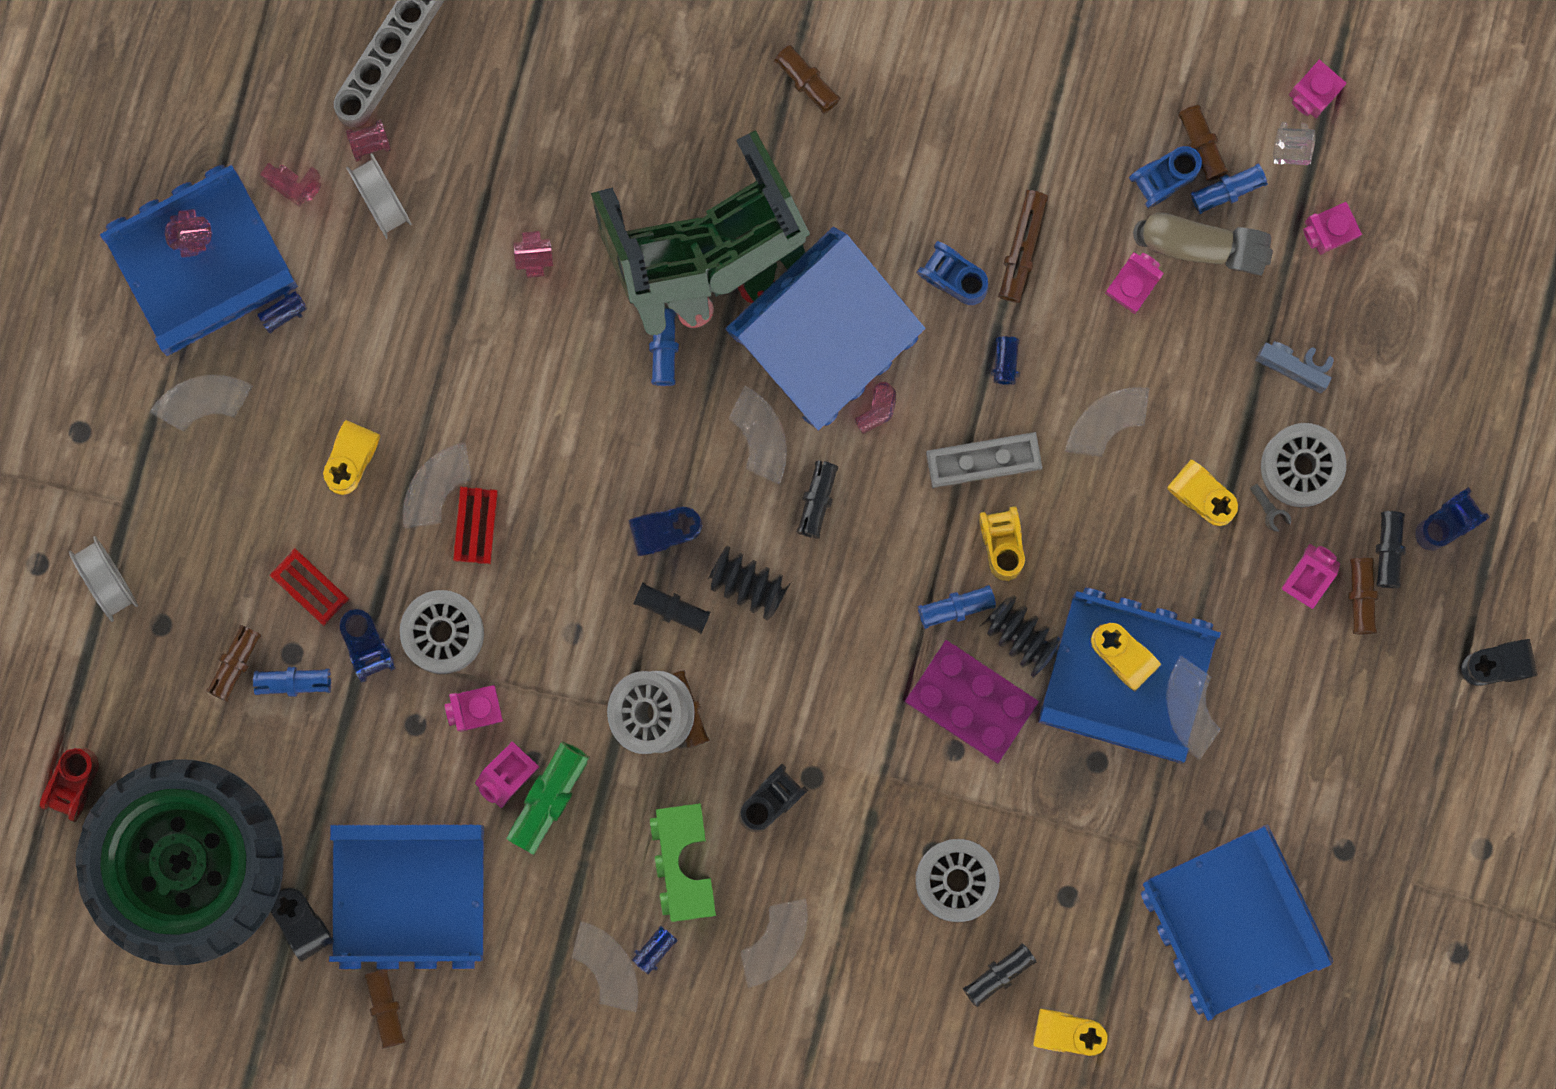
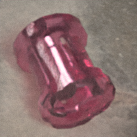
M381 119L376 120L375 125L358 131L346 130L356 162L361 161L362 156L379 150L391 151Z

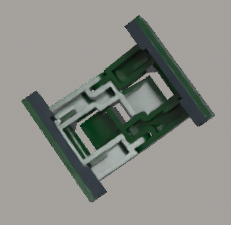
M756 130L736 140L756 181L707 210V215L703 218H693L626 231L620 203L613 188L591 193L602 241L630 304L633 303L637 308L643 327L648 334L658 335L664 331L666 327L664 303H667L669 309H673L678 314L680 322L689 328L701 327L709 322L713 316L714 308L709 299L711 292H714L717 297L721 294L730 293L738 287L742 298L749 303H753L775 282V271L778 268L776 261L780 260L788 270L805 253L803 243L806 242V237L810 233ZM750 229H752L751 232L747 233L746 235H744L743 237H741V238H739V239L737 240L738 237H740L741 235H743L744 233H746L747 231H749Z

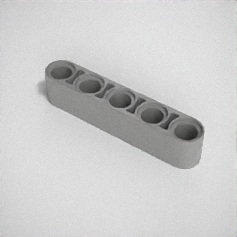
M445 0L396 1L335 96L334 110L339 120L345 126L351 128L359 127L369 119ZM409 8H416L421 11L420 18L413 23H407L402 20L403 13ZM389 39H397L401 42L400 49L393 54L385 53L382 50L383 44ZM370 69H376L381 72L380 80L372 85L365 84L362 81L364 73ZM350 100L359 101L361 109L357 114L348 116L342 112L346 102Z

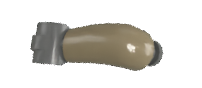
M1155 213L1147 220L1139 221L1133 231L1136 243L1141 247H1148L1155 253L1192 262L1225 263L1231 270L1262 276L1266 265H1270L1273 250L1270 248L1271 235L1266 232L1244 227H1237L1232 232L1229 229L1198 223L1169 213Z

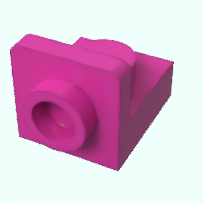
M1319 59L1301 81L1294 86L1289 96L1293 98L1292 104L1298 111L1306 116L1311 114L1317 119L1347 83Z
M1347 202L1318 215L1315 213L1309 216L1305 221L1306 228L1303 229L1309 246L1312 249L1316 247L1320 255L1355 240L1362 235Z
M1133 252L1105 294L1136 314L1164 274L1158 269L1160 267L1159 262L1146 253H1142L1139 256Z
M1309 544L1305 549L1303 557L1284 582L1282 590L1313 609L1338 574L1340 563L1336 561L1337 557L1325 547L1318 546L1316 548Z
M495 685L462 693L449 694L451 703L444 704L449 726L456 725L459 732L504 722Z
M511 742L481 772L475 784L487 801L496 803L500 808H503L512 795L536 773L539 766L514 742Z

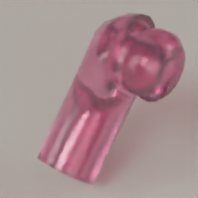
M880 382L874 386L871 410L854 418L862 435L886 423L893 417L897 394L895 389L887 382Z

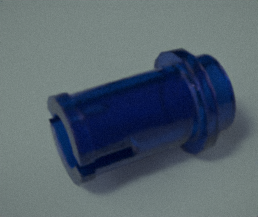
M288 291L285 292L283 299L264 311L257 313L261 322H266L276 315L275 318L263 324L270 334L294 317H303L302 313L307 310V306L297 291L291 294Z
M1008 336L996 338L995 369H992L990 374L994 376V383L1014 385L1016 384V378L1020 377V372L1017 371L1018 345L1020 341L1018 338Z
M660 925L641 950L638 951L636 949L634 951L635 956L631 961L649 975L652 970H658L656 965L678 940Z

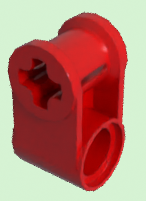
M73 748L65 751L59 758L53 776L43 792L39 807L44 810L48 807L68 815L70 821L76 822L85 806L89 789L98 771L99 763L95 753L86 748ZM77 754L82 755L87 762V768L80 776L73 773L70 766L72 758ZM58 797H61V798H63V799H66V800L70 801V803L67 802V801H64V800H62V799H60V798H58Z

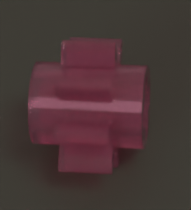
M195 209L179 211L178 215L170 217L171 222H168L165 227V239L171 249H180L181 257L197 256L199 251H206L205 245L209 244L212 237L211 226L207 219L203 216L196 217Z
M540 231L523 232V241L513 242L516 270L526 269L527 278L545 276L544 267L553 266L551 239L541 240Z

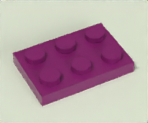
M945 640L904 703L998 764L1039 701L948 640Z

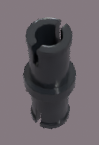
M819 460L815 462L809 491L804 492L802 499L805 501L799 527L796 531L798 534L810 538L813 535L815 539L820 538L826 509L831 507L833 501L830 498L836 472L839 468L837 465L825 461L822 464V461Z
M1396 511L1381 512L1380 544L1376 545L1375 551L1376 554H1379L1377 587L1390 589L1401 587V557L1406 553V547L1402 545L1405 513Z
M643 582L633 602L635 606L638 605L663 616V621L670 623L672 620L702 634L711 613L680 600L681 596L676 593L671 596Z
M1022 943L998 963L993 961L989 964V970L962 989L976 1007H979L982 1002L1002 987L1005 990L1012 985L1011 980L1032 964L1037 963L1029 949Z

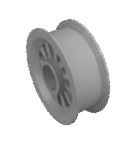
M371 153L370 161L354 170H351L349 167H346L382 233L388 239L387 232L405 222L410 226L412 223L377 160Z
M1298 423L1281 430L1267 444L1261 459V474L1267 489L1276 499L1294 507H1310L1323 502L1338 490L1346 473V456L1340 441L1329 430L1312 423ZM1299 439L1300 450L1298 449L1293 440ZM1307 439L1313 441L1309 449H1307ZM1286 444L1291 453L1285 451L1282 447ZM1320 445L1324 451L1316 454L1315 450ZM1328 455L1329 462H1320V458ZM1280 456L1288 462H1277V458ZM1305 456L1311 461L1312 471L1310 474L1303 475L1296 470L1294 465L1296 457ZM1278 469H1287V472L1279 476ZM1319 469H1330L1329 475ZM1290 476L1292 480L1287 486L1282 480ZM1315 477L1319 478L1325 483L1322 486H1320ZM1307 480L1314 491L1308 492ZM1298 481L1300 482V491L1294 490Z
M93 536V544L76 554L69 551V555L93 597L109 620L113 622V615L130 604H133L135 607H138V604L113 560L97 537Z
M436 590L422 594L407 607L400 623V640L405 653L416 665L432 673L450 674L467 667L477 657L484 640V626L477 609L465 597L452 591ZM438 605H444L442 616L438 614L436 608ZM450 606L456 608L457 610L448 618ZM429 608H431L434 617L432 620L424 614ZM463 613L467 620L454 624ZM419 617L428 623L427 626L416 625ZM440 622L449 623L452 627V635L445 642H436L432 637L434 626ZM469 626V634L458 632L459 629ZM415 630L426 632V635L415 638ZM457 638L468 640L466 646H461L456 641ZM429 640L430 642L421 651L417 644ZM454 645L461 652L453 656L450 646ZM436 646L434 659L428 657L427 654ZM442 648H445L448 659L440 660Z
M640 671L624 677L615 686L609 698L607 717L612 734L623 747L638 754H652L671 751L684 742L692 729L695 710L688 688L678 677L664 671ZM650 704L654 709L652 720L648 717V707Z
M952 839L941 842L927 851L918 865L915 881L918 896L929 912L946 921L965 922L981 916L991 907L999 890L1000 879L997 865L986 849L969 840ZM958 852L957 865L954 866L950 853ZM964 854H967L972 858L964 867L962 866ZM943 856L949 866L948 869L938 862ZM977 861L982 868L970 872V868ZM933 866L943 872V876L931 874ZM955 869L963 871L968 878L967 886L960 892L951 890L947 884L949 873ZM984 873L985 882L973 880L974 876ZM930 879L942 881V884L931 888ZM972 885L984 887L982 894L980 895L973 890ZM945 889V893L937 900L933 893ZM967 892L977 899L972 905H970L967 898ZM950 894L952 895L951 908L943 905ZM958 896H961L965 908L957 909Z

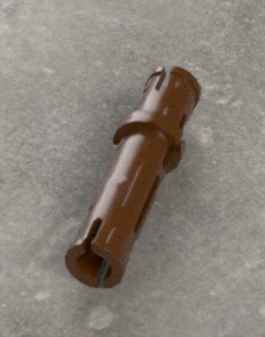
M1026 190L1025 200L1016 227L1010 255L1005 257L1003 263L1006 266L1001 290L998 294L1000 299L1014 303L1021 302L1027 273L1033 269L1034 264L1031 262V258L1039 234L1046 201H1048V195L1034 190ZM1030 215H1033L1027 239L1023 241ZM1023 251L1017 277L1014 278L1020 252Z

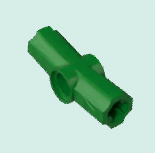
M563 741L560 743L543 775H539L524 801L526 805L506 838L508 841L533 855L536 853L554 821L557 822L573 794L571 790L586 767L590 756L572 744Z

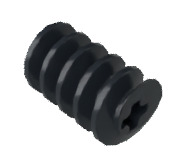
M726 546L708 578H712L711 590L716 592L724 585V598L729 599L737 592V604L739 606H742L750 599V611L755 613L761 607H765L763 618L769 620L778 609L791 583L782 588L783 575L778 574L772 581L768 580L770 571L768 567H765L758 574L755 573L757 563L755 560H752L745 567L742 566L744 555L742 553L736 555L732 560L729 559L730 547Z
M1012 595L1006 598L980 626L988 622L991 623L987 632L989 637L1000 632L1002 633L998 642L1000 647L1009 643L1013 644L1009 652L1010 657L1023 653L1024 656L1020 666L1024 668L1033 663L1035 666L1031 676L1034 678L1059 652L1056 649L1060 638L1056 636L1047 641L1046 636L1050 628L1044 626L1035 630L1039 618L1033 616L1025 620L1024 616L1028 608L1024 605L1014 610L1013 606L1017 597Z

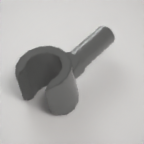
M1258 484L1250 488L1267 514L1265 523L1270 530L1279 532L1273 523V519L1277 514H1280L1287 524H1291L1289 513L1276 509Z

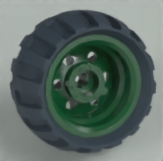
M174 759L140 767L116 781L103 793L90 810L82 826L79 844L76 849L75 866L77 869L78 888L83 903L95 924L111 941L123 950L141 959L166 965H191L221 957L242 945L260 928L278 897L283 877L284 854L280 832L274 816L265 801L248 783L234 773L217 765L197 760ZM176 817H182L185 820V827L179 832L174 831L171 827V822ZM210 833H215L220 838L219 844L214 848L208 847L205 843L207 835ZM148 838L153 842V848L151 852L143 853L140 849V843ZM188 853L189 857L187 860L192 862L189 869L182 868L179 872L177 870L179 864L174 863L176 856H184ZM212 871H218L222 875V882L217 886H213L208 882V875ZM148 876L153 877L156 881V886L152 891H146L143 888L142 882ZM180 893H186L190 896V904L185 908L180 907L176 902Z

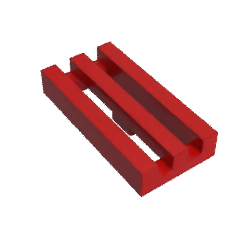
M460 486L454 562L491 565L498 490ZM468 496H473L474 505L469 555H464L463 543ZM482 497L489 498L484 556H477Z
M295 548L269 575L324 627L340 611L342 606L346 605L350 600ZM295 559L338 598L334 604L291 565ZM285 570L328 609L324 614L320 613L281 576Z

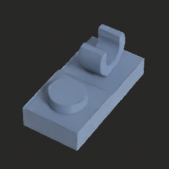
M1276 341L1272 345L1266 342L1255 361L1320 394L1327 389L1332 377L1324 373L1332 367L1333 357L1329 356L1323 366H1316L1312 361L1316 351L1313 347L1306 352L1303 359L1304 363L1299 361V358L1292 355L1294 351L1290 347Z

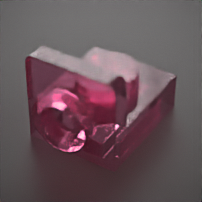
M268 163L260 174L264 183L299 207L305 200L310 202L321 187V183L318 182L321 176L319 171L313 167L308 170L299 184L296 182L299 177L282 164L277 169Z

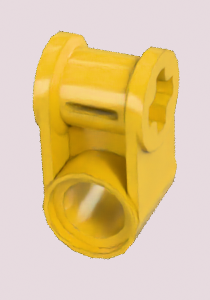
M348 420L344 421L323 471L324 480L332 492L338 495H348L357 488L366 466L370 463L376 451L380 434ZM343 468H346L350 479L348 481L342 479L340 484H336L337 481L333 473H341Z
M1192 459L1167 487L1174 497L1190 509H1193L1213 526L1221 527L1227 525L1233 520L1238 511L1236 497L1216 481L1213 475ZM1222 500L1228 503L1226 511L1229 514L1220 513L1218 516L1214 515L1212 511L1215 506L1211 502L1220 503Z
M1010 507L1009 511L989 515L985 512H980V528L984 545H986L992 574L1002 581L1015 579L1021 573L1025 564L1017 507ZM1003 553H1009L1016 558L1017 567L1014 570L1005 571L998 566L997 557Z
M1107 623L1100 625L1091 635V645L1094 651L1111 667L1116 676L1134 692L1161 666L1157 658L1119 624ZM1103 632L1106 634L1116 633L1117 636L1114 639V642L1117 644L1116 648L1112 646L1104 648L1102 646L1105 638L1102 636Z
M1048 1009L1039 1010L1033 1046L1087 1056H1095L1105 1049L1108 1042L1107 1033L1100 1023L1094 1020L1074 1017L1063 1012ZM1089 1028H1095V1034L1101 1037L1100 1042H1093L1091 1048H1086L1085 1041L1080 1039V1034L1087 1033Z

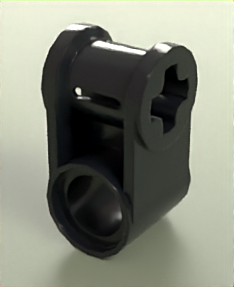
M1530 639L1500 644L1497 647L1481 649L1468 655L1461 664L1463 679L1473 686H1482L1538 676ZM1479 662L1483 665L1487 664L1488 671L1484 673L1476 671L1475 664Z
M783 763L741 807L739 814L740 822L747 830L752 832L765 830L809 791L805 786L800 787L785 772L787 767ZM777 782H779L790 793V795H788ZM754 804L763 806L767 811V820L760 825L749 822L746 816L748 807Z
M285 888L278 893L271 913L283 931L289 946L301 962L334 942L329 930L318 914L314 912L300 890ZM285 896L287 900L296 899L298 905L294 908L295 915H292L289 911L284 913L280 911L279 907L283 904L282 897Z

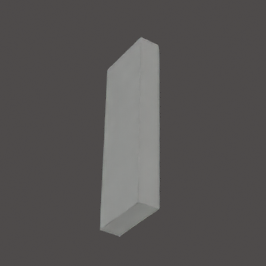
M1036 432L926 451L932 488L1042 470Z

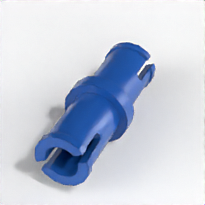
M1258 163L1233 176L1223 175L1220 177L1219 182L1190 194L1195 208L1200 215L1229 201L1231 204L1237 202L1239 196L1262 186H1267L1268 183L1263 169Z
M665 308L666 327L662 333L653 335V341L649 343V351L653 353L651 383L657 386L675 385V353L679 352V344L675 342V318L677 313L673 309Z
M990 585L960 595L957 592L951 593L947 599L918 606V612L924 629H927L930 626L954 619L960 622L965 620L967 615L987 609L996 608V601Z
M288 667L287 671H254L253 687H257L254 688V694L287 693L289 697H297L298 693H330L331 677L328 676L331 675L329 668L325 670H297L296 667Z

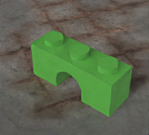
M701 803L656 809L657 817L650 818L652 840H660L662 855L655 856L657 877H665L667 892L660 893L662 915H670L671 922L716 916L711 878L702 880L690 879L682 873L679 867V856L686 846L706 841Z

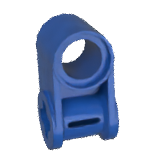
M1182 146L1162 158L1141 167L1131 174L1129 179L1131 182L1137 183L1147 200L1145 205L1150 209L1194 181L1201 169L1202 159L1194 148ZM1186 157L1193 162L1194 170L1188 174L1179 173L1175 169L1174 161L1177 158Z
M937 241L934 245V253L924 268L919 267L916 273L932 286L945 291L966 305L981 303L988 292L986 273L963 258L948 245ZM967 278H975L981 283L982 288L975 294H969L962 289L961 284Z

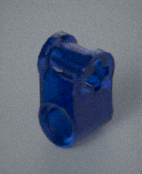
M1469 487L1442 504L1440 509L1417 525L1415 538L1422 548L1429 551L1438 550L1461 535L1464 536L1490 518L1488 513H1482L1470 496L1472 491ZM1430 523L1438 524L1442 528L1443 538L1441 541H1435L1429 536L1428 526Z
M678 507L628 520L638 557L692 541L699 536L702 530V520L699 514L689 507ZM683 514L689 520H695V524L690 526V533L684 534L681 529H675V524L680 522V516Z
M360 609L346 612L340 620L339 627L360 682H366L368 676L387 668L390 671L396 669L384 638H382L372 615ZM354 616H363L368 624L367 631L360 637H354L348 630V623ZM380 656V659L365 665V662Z

